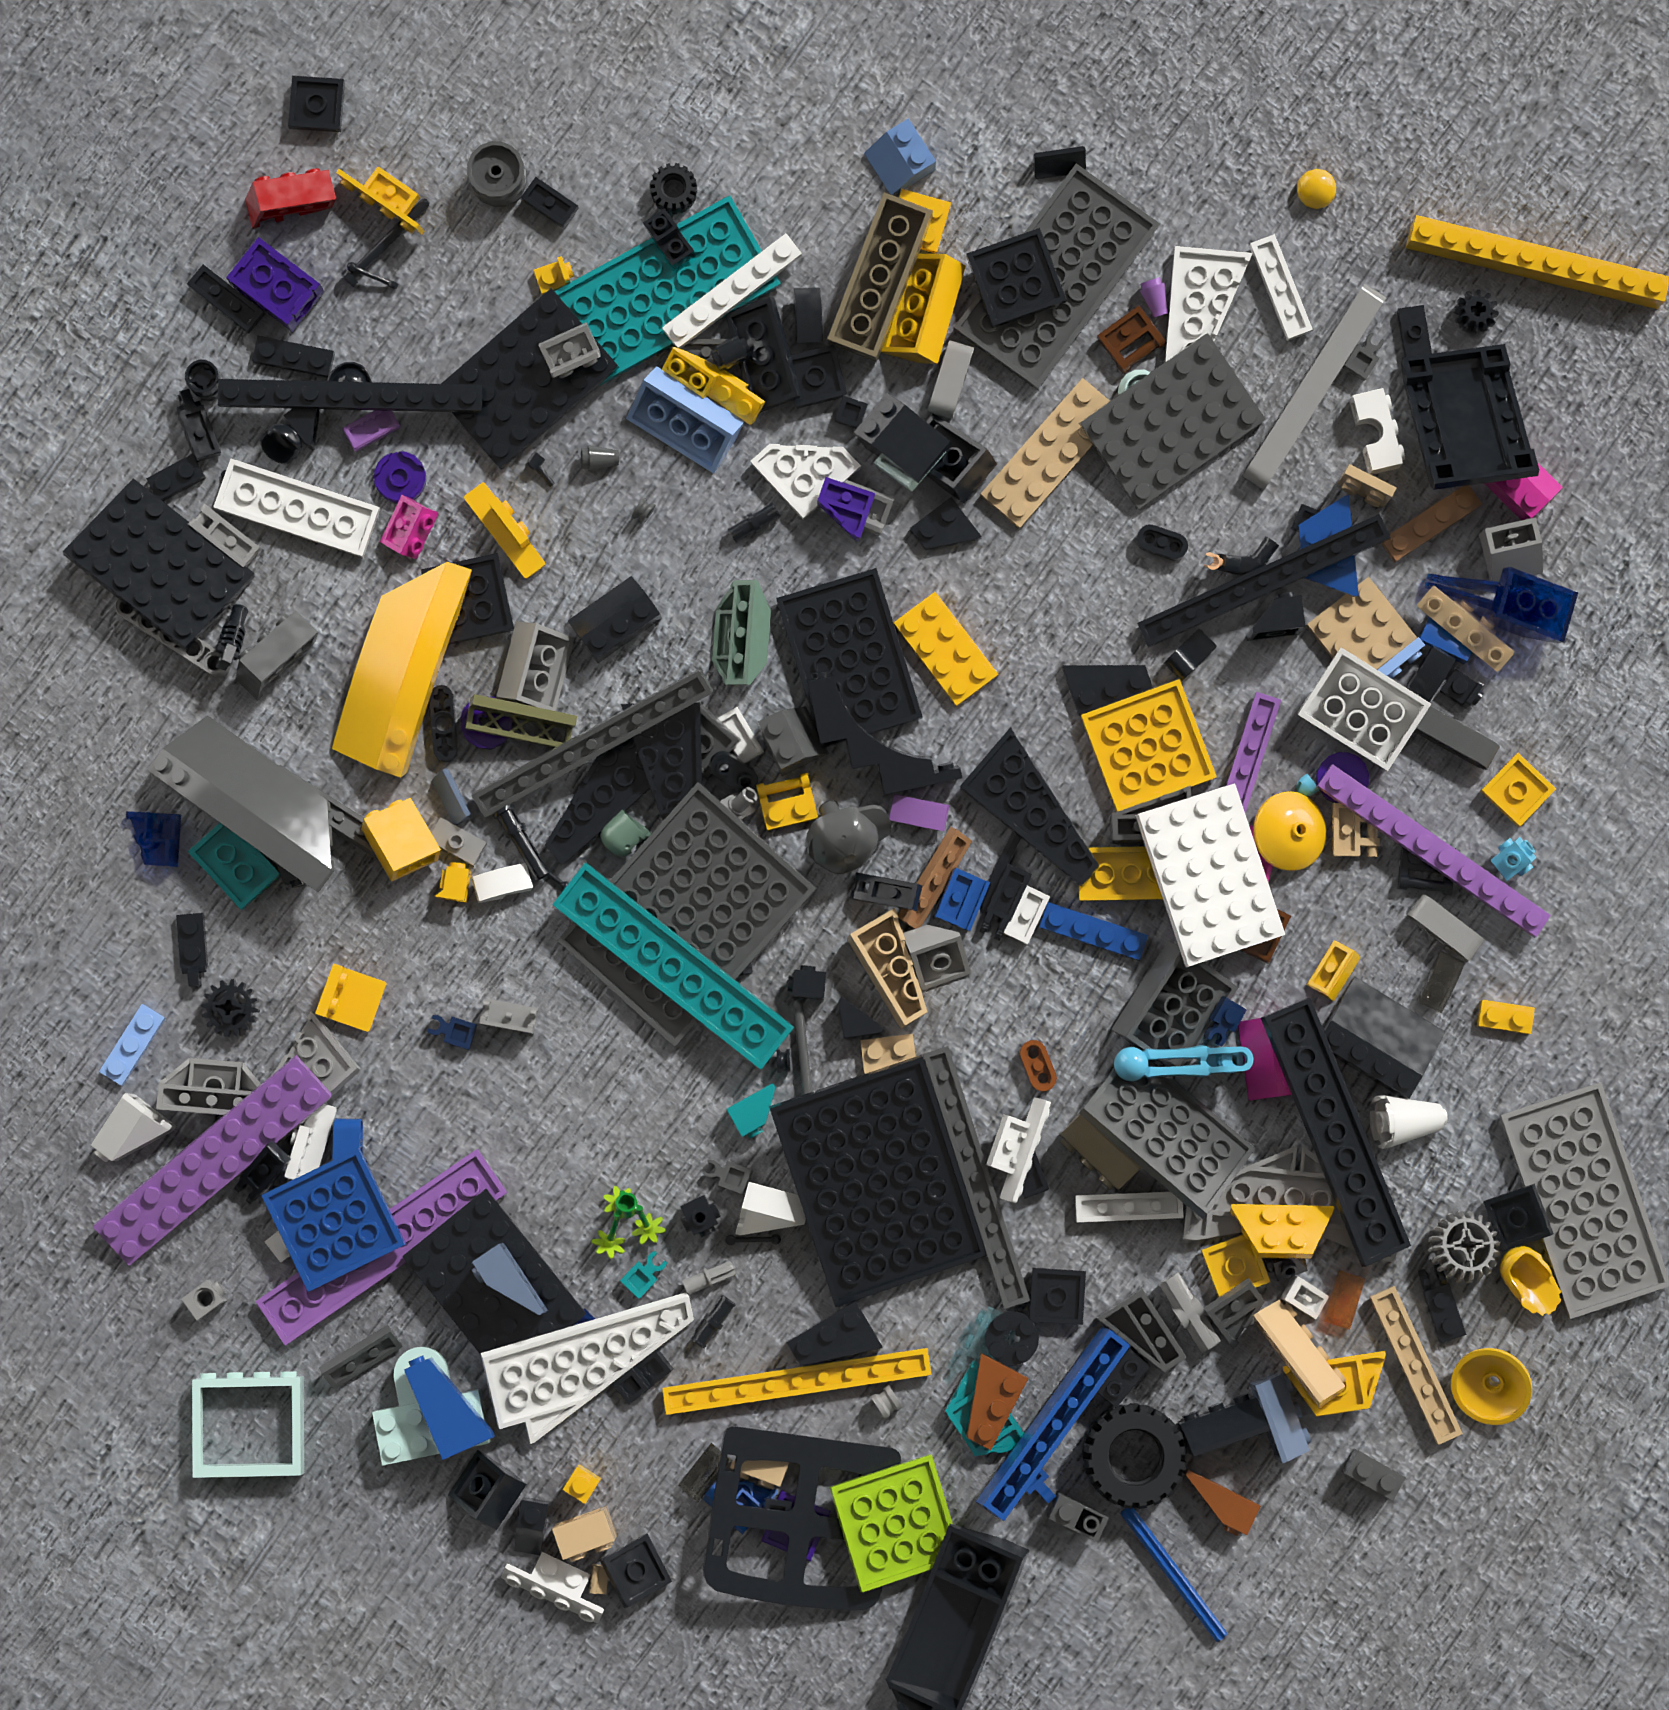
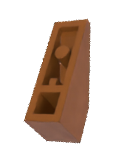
M1186 1468L1183 1472L1219 1521L1226 1525L1224 1530L1235 1536H1239L1240 1532L1248 1535L1261 1506Z

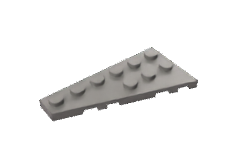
M311 1011L306 1018L308 1019L302 1031L297 1033L294 1038L295 1043L289 1053L284 1055L275 1072L297 1055L333 1096L361 1069L318 1015ZM312 1112L308 1117H306L302 1122H300L295 1128H293L289 1133H287L283 1138H281L276 1144L279 1145L282 1141H284L314 1112ZM244 1169V1170H243L240 1174H238V1175L241 1176L246 1169Z

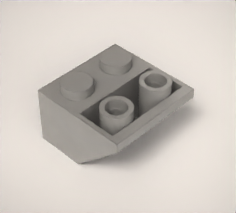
M1536 517L1486 528L1479 534L1491 585L1543 573L1542 540Z

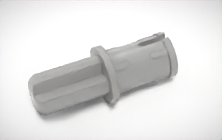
M728 1261L709 1270L704 1268V1272L683 1279L682 1282L687 1294L691 1295L709 1286L714 1288V1284L735 1276L736 1271L733 1264Z

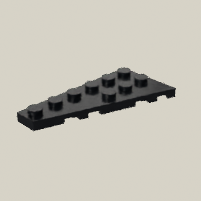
M633 737L596 757L582 784L570 801L569 806L545 843L547 849L562 866L600 834L604 826L622 809L626 811L651 789Z
M695 702L633 736L663 821L697 782L702 785L700 702ZM635 703L621 704L622 710H625L626 708L634 705Z

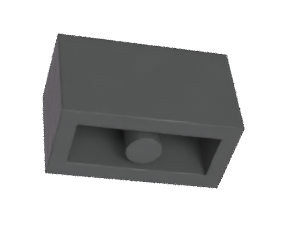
M1355 1448L1341 1471L1394 1501L1406 1479L1405 1476Z

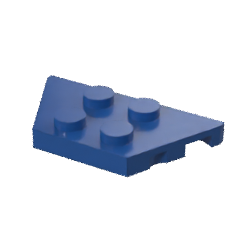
M1349 495L1342 497L1298 525L1301 549L1352 526ZM1355 555L1304 578L1325 585L1328 588L1347 593L1350 596L1359 597Z

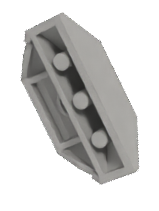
M188 1058L159 1082L156 1109L225 1115L261 1083L244 1062Z

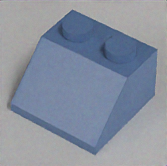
M909 118L888 130L864 152V155L885 188L893 196L901 192V189H906L936 169L935 158Z

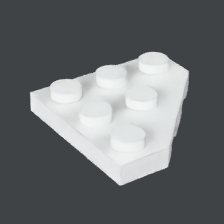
M769 444L750 461V464L803 520L819 506L817 505V500L825 477L844 483L861 468V465L844 447L834 446L832 448L810 445L784 446Z

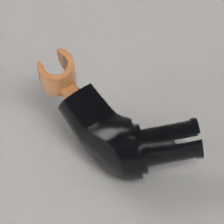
M1265 536L1253 555H1216L1208 552L1206 555L1213 557V563L1211 565H1203L1212 570L1217 569L1235 575H1245L1265 566L1279 545Z

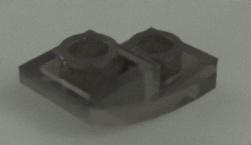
M1440 951L1428 972L1429 978L1417 997V1002L1442 1013L1455 988L1465 962Z

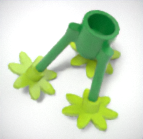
M614 1186L613 1195L605 1194L603 1196L610 1203L605 1207L604 1212L615 1210L610 1232L606 1235L602 1230H599L598 1236L600 1239H592L591 1243L599 1246L596 1251L598 1255L606 1251L607 1256L612 1259L614 1252L623 1254L624 1249L619 1245L623 1244L625 1239L615 1238L616 1229L621 1218H632L635 1214H638L640 1220H635V1224L639 1229L633 1231L632 1236H641V1245L645 1244L648 1238L653 1243H657L656 1234L665 1233L666 1229L659 1226L663 1221L662 1217L653 1220L650 1213H647L645 1216L643 1206L637 1205L638 1201L631 1194L630 1188L620 1191L617 1186Z

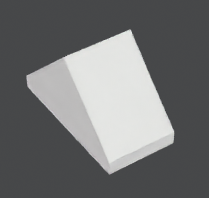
M1293 1276L1280 1297L1281 1300L1314 1319H1317L1329 1298L1328 1295L1298 1276Z

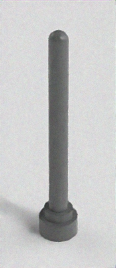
M795 1000L792 1006L802 1095L812 1092L803 1003L801 1000Z

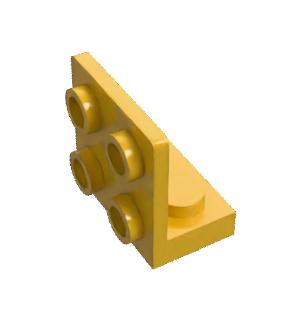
M333 963L315 1014L369 1032L387 983Z

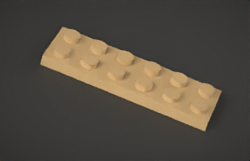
M1082 378L981 492L980 496L1020 529L1092 448L1093 444L1078 423L1110 400Z

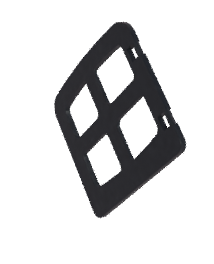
M739 1426L727 1428L722 1439L721 1457L703 1564V1576L706 1583L717 1592L790 1606L836 1610H866L874 1606L880 1598L882 1586L860 1592L858 1585L836 1587L807 1585L804 1583L810 1540L817 1536L845 1540L838 1518L819 1516L814 1510L819 1472L822 1467H829L867 1475L901 1464L900 1453L890 1447ZM727 1455L736 1456L734 1471L725 1470ZM747 1460L797 1463L799 1465V1474L792 1509L781 1511L737 1504L736 1498L742 1464ZM734 1526L781 1531L788 1535L784 1574L780 1581L745 1575L728 1569L727 1557L731 1531ZM715 1539L723 1540L721 1556L712 1555Z

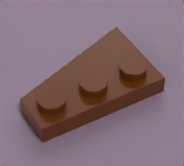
M980 1352L966 1437L991 1450L1029 1378Z

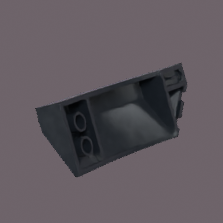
M949 1524L913 1618L889 1674L885 1679L889 1689H892L896 1698L898 1710H965L1029 1554V1549L1000 1537Z

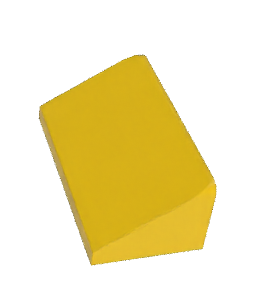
M1333 940L1306 985L1326 998L1335 1001L1359 962L1360 956L1356 951Z

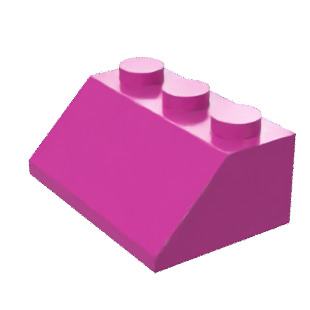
M1539 463L1540 471L1538 476L1484 483L1521 521L1533 518L1563 488Z
M1261 1018L1241 1021L1238 1025L1241 1047L1248 1048L1254 1058L1251 1068L1244 1071L1248 1101L1292 1095ZM1242 1054L1243 1064H1244V1063H1245V1057H1244V1055Z

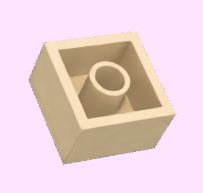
M607 1505L559 1522L552 1528L562 1559L569 1558L570 1562L586 1557L587 1551L594 1548L596 1553L611 1548L617 1537Z

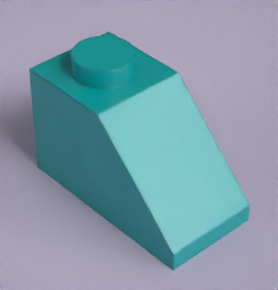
M773 1083L727 1108L742 1137L747 1135L751 1139L763 1132L761 1127L766 1125L770 1111L769 1106L772 1104L776 1090Z

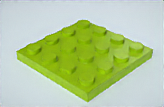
M932 1454L829 1487L860 1592H865L933 1568L948 1526L953 1523Z

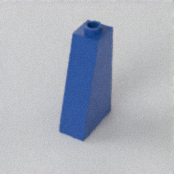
M422 1355L408 1362L410 1367L404 1369L442 1460L495 1436L493 1430L432 1357L425 1360Z

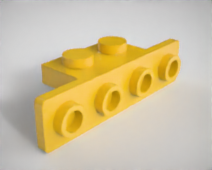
M380 167L375 169L364 186L342 170H337L336 174L341 178L339 183L350 192H353L354 189L360 192L361 195L359 197L370 206H373L374 203L380 206L381 209L379 211L390 220L396 217L401 221L399 225L409 233L413 234L416 231L423 235L425 232L423 228L407 216L420 199L418 193Z
M484 482L464 496L465 501L525 579H528L546 565L527 537L531 534L522 521L517 523L511 515L515 512L506 500L501 503Z

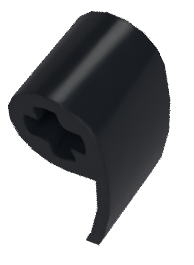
M1197 629L1164 664L1183 681L1216 649L1217 645L1201 629Z

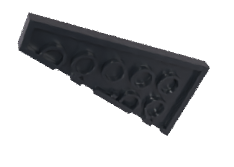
M1010 727L960 785V789L1078 885L1083 887L1097 871L1099 864L1077 833L1071 820L1061 808L1055 795Z

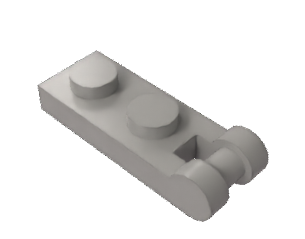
M203 504L199 509L201 512L195 519L192 518L188 525L239 565L247 567L261 548L215 511ZM210 518L214 522L206 529L203 525Z

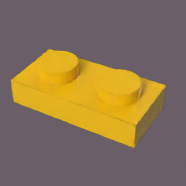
M1480 1000L1477 1026L1531 1034L1535 1008Z

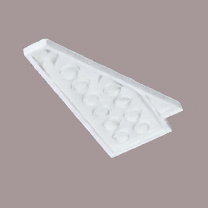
M685 1292L480 1353L498 1428L503 1429L524 1422L530 1444L535 1443L690 1324L694 1317L689 1295Z

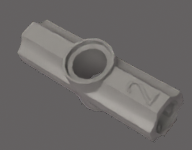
M1178 1272L1158 1284L1173 1307L1172 1311L1184 1330L1188 1331L1201 1353L1221 1342L1206 1318L1207 1313L1196 1296L1191 1294L1187 1284Z

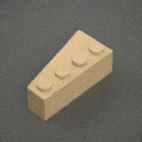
M894 908L851 933L847 940L900 1029L923 1017L927 1013V1008L918 979H916L905 937L897 918V911Z

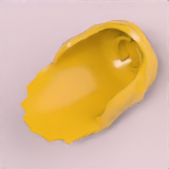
M1521 1246L1510 1249L1503 1256L1500 1262V1275L1521 1305L1531 1313H1539L1541 1316L1545 1313L1549 1315L1555 1311L1557 1305L1561 1302L1559 1296L1561 1290L1552 1275L1550 1267L1542 1259V1255L1530 1247Z

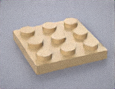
M1367 577L1358 584L1359 597L1345 594L1310 621L1306 627L1332 659L1339 649L1343 648L1373 668L1379 669L1417 639V637L1373 581Z

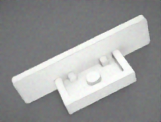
M1034 1098L1026 1122L1003 1114L986 1163L988 1166L1008 1173L1000 1199L1016 1203L1021 1196L1026 1174L1032 1166L1035 1148L1041 1139V1130L1049 1116L1051 1102Z
M323 1104L305 1121L304 1126L300 1125L299 1130H294L290 1145H294L291 1156H289L291 1160L283 1169V1171H286L284 1177L288 1178L287 1183L320 1167L337 1112L336 1107Z
M544 1552L541 1553L532 1574L510 1564H506L501 1578L510 1586L515 1588L521 1587L529 1591L535 1598L549 1600L561 1610H570L578 1614L584 1621L599 1623L604 1612L603 1608L580 1598L591 1575Z

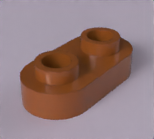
M1027 1041L1020 1049V1058L1029 1081L1034 1089L1042 1092L1048 1091L1054 1087L1057 1080L1045 1046L1040 1041ZM1030 1049L1037 1050L1038 1056L1035 1059L1028 1056ZM1040 1073L1047 1075L1048 1080L1046 1083L1038 1081Z

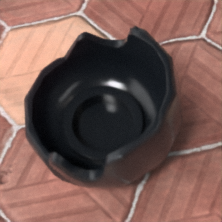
M286 424L270 426L260 438L261 449L267 457L284 465L289 464L297 457L302 449L300 436L294 428Z

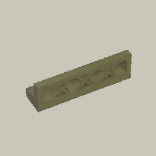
M474 694L470 698L465 729L555 748L571 739L572 729L576 726L577 716ZM474 710L485 712L490 722L484 726L472 724ZM492 714H496V715H499V716H497L496 718H494V717L492 716ZM503 716L510 717L516 727L510 731H504L496 721ZM517 719L525 721L520 724ZM529 721L536 723L542 731L535 737L528 736L522 727ZM493 724L495 728H490L488 726ZM543 724H544V725H549L550 727H548L547 729H545V727L543 726ZM554 727L566 729L564 742L553 741L548 731ZM518 729L521 734L514 733V731ZM544 734V736L546 737V739H542V738H539V737Z

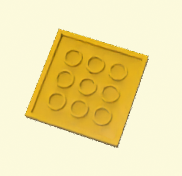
M1180 679L1080 716L1116 812L1181 790L1191 785V787L1217 778Z

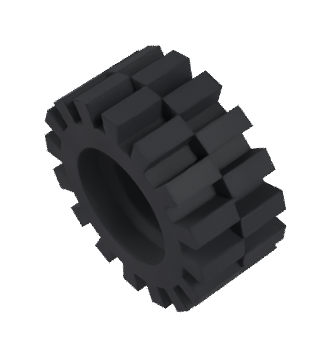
M668 163L665 168L659 167L658 172H654L652 175L653 179L650 181L653 202L656 203L659 209H665L667 213L672 211V214H677V211L680 210L683 213L687 207L690 209L692 202L697 198V183L692 171L689 172L688 167L684 165L680 167L679 163H675V166H671ZM670 180H678L683 184L684 190L680 196L672 198L664 193V185Z

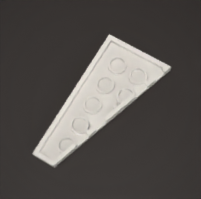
M1175 246L1165 362L1206 333L1215 341L1253 253Z

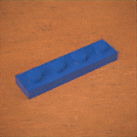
M1047 902L1039 926L1041 929L1138 961L1141 959L1148 938L1146 934Z

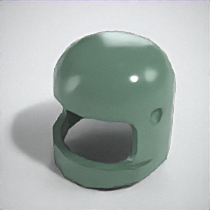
M622 809L604 826L601 831V840L611 853L619 857H625L632 853L631 850L637 843L642 840L646 841L651 833Z

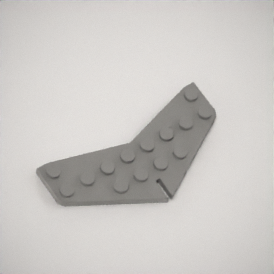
M1296 1145L1241 1168L1203 1219L1187 1205L1185 1207L1182 1239L1201 1240L1242 1232L1238 1220L1230 1213L1231 1204L1334 1206V1213L1322 1237L1355 1250L1318 1158L1304 1146H1301L1299 1171L1295 1170ZM1397 1253L1380 1261L1396 1263Z

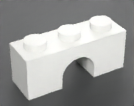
M1383 388L1353 395L1349 403L1355 426L1371 424L1379 432V441L1366 445L1362 450L1368 474L1373 475L1400 468L1403 464L1402 460H1405L1403 446L1401 444L1398 445L1397 442L1398 426L1396 420L1391 419L1389 410H1392L1390 396L1385 395Z

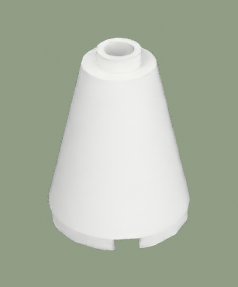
M1385 1095L1375 1096L1371 1103H1376L1375 1111H1370L1369 1116L1374 1141H1380L1381 1144L1378 1147L1383 1149L1440 1131L1447 1124L1448 1120L1446 1110L1437 1103Z

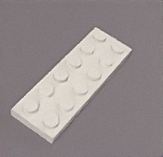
M234 459L229 461L213 507L216 510L364 558L380 512V508Z

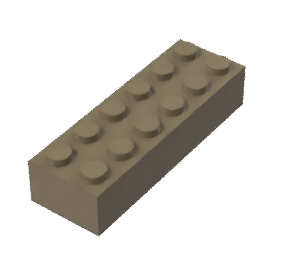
M883 193L827 338L828 344L835 345V347L872 361H878L932 221L933 210L888 193Z

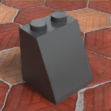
M806 706L780 710L758 721L759 731L781 776L829 754L827 748H822L819 742L815 724Z

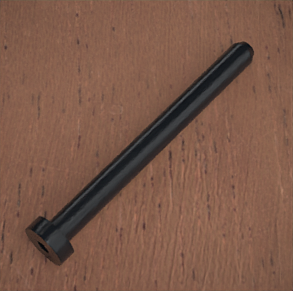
M425 198L421 199L407 216L415 221L429 207V201ZM401 221L356 264L357 267L366 270L405 231L399 225ZM346 269L341 273L344 280L352 287L358 283L356 279L361 275L356 271L349 272Z

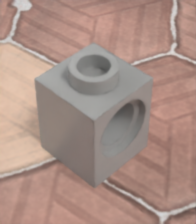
M212 1279L206 1280L181 1299L196 1321L202 1320L227 1301L224 1297L226 1294L224 1287L219 1281L214 1282ZM205 1290L209 1291L213 1297L212 1303L209 1306L202 1304L200 1296Z

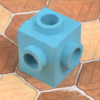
M1518 837L1514 841L1509 838L1497 847L1500 852L1490 860L1508 881L1517 873L1523 876L1533 868L1531 863L1536 856L1534 855L1535 850L1527 840L1523 841Z

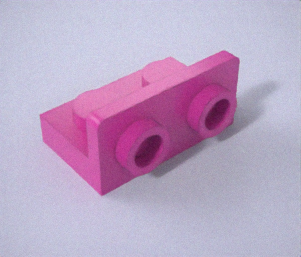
M401 495L380 543L401 555L417 559L434 526L438 512L421 505L407 496Z

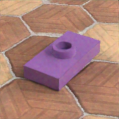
M372 411L342 429L352 448L357 452L398 430L401 426L392 411Z

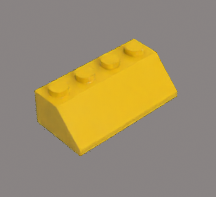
M918 254L882 348V353L917 363L938 364L966 265L947 254Z

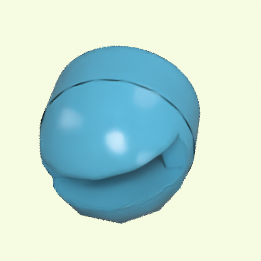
M1308 774L1301 777L1296 784L1297 791L1307 797L1319 791Z

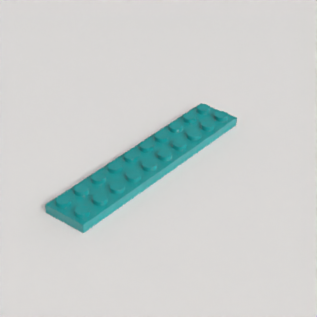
M583 864L552 904L759 1069L766 1065L795 1028L589 864Z

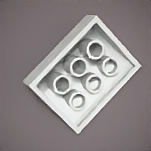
M1340 648L1297 714L1388 771L1431 703L1345 649Z

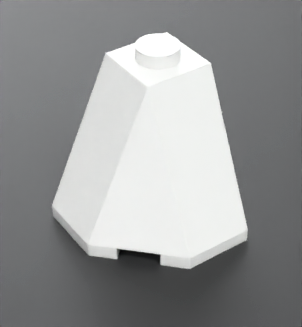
M125 1093L91 1146L96 1149L94 1154L103 1161H119L173 1132L177 1126L137 1095Z
M748 1182L735 1234L745 1235L804 1225L806 1218L799 1196Z

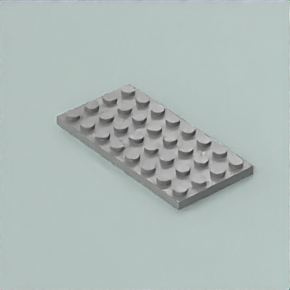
M1598 1082L1499 1115L1523 1187L1535 1183L1553 1230V1235L1541 1240L1555 1281L1561 1290L1560 1295L1568 1319L1669 1287V1277L1602 1083Z

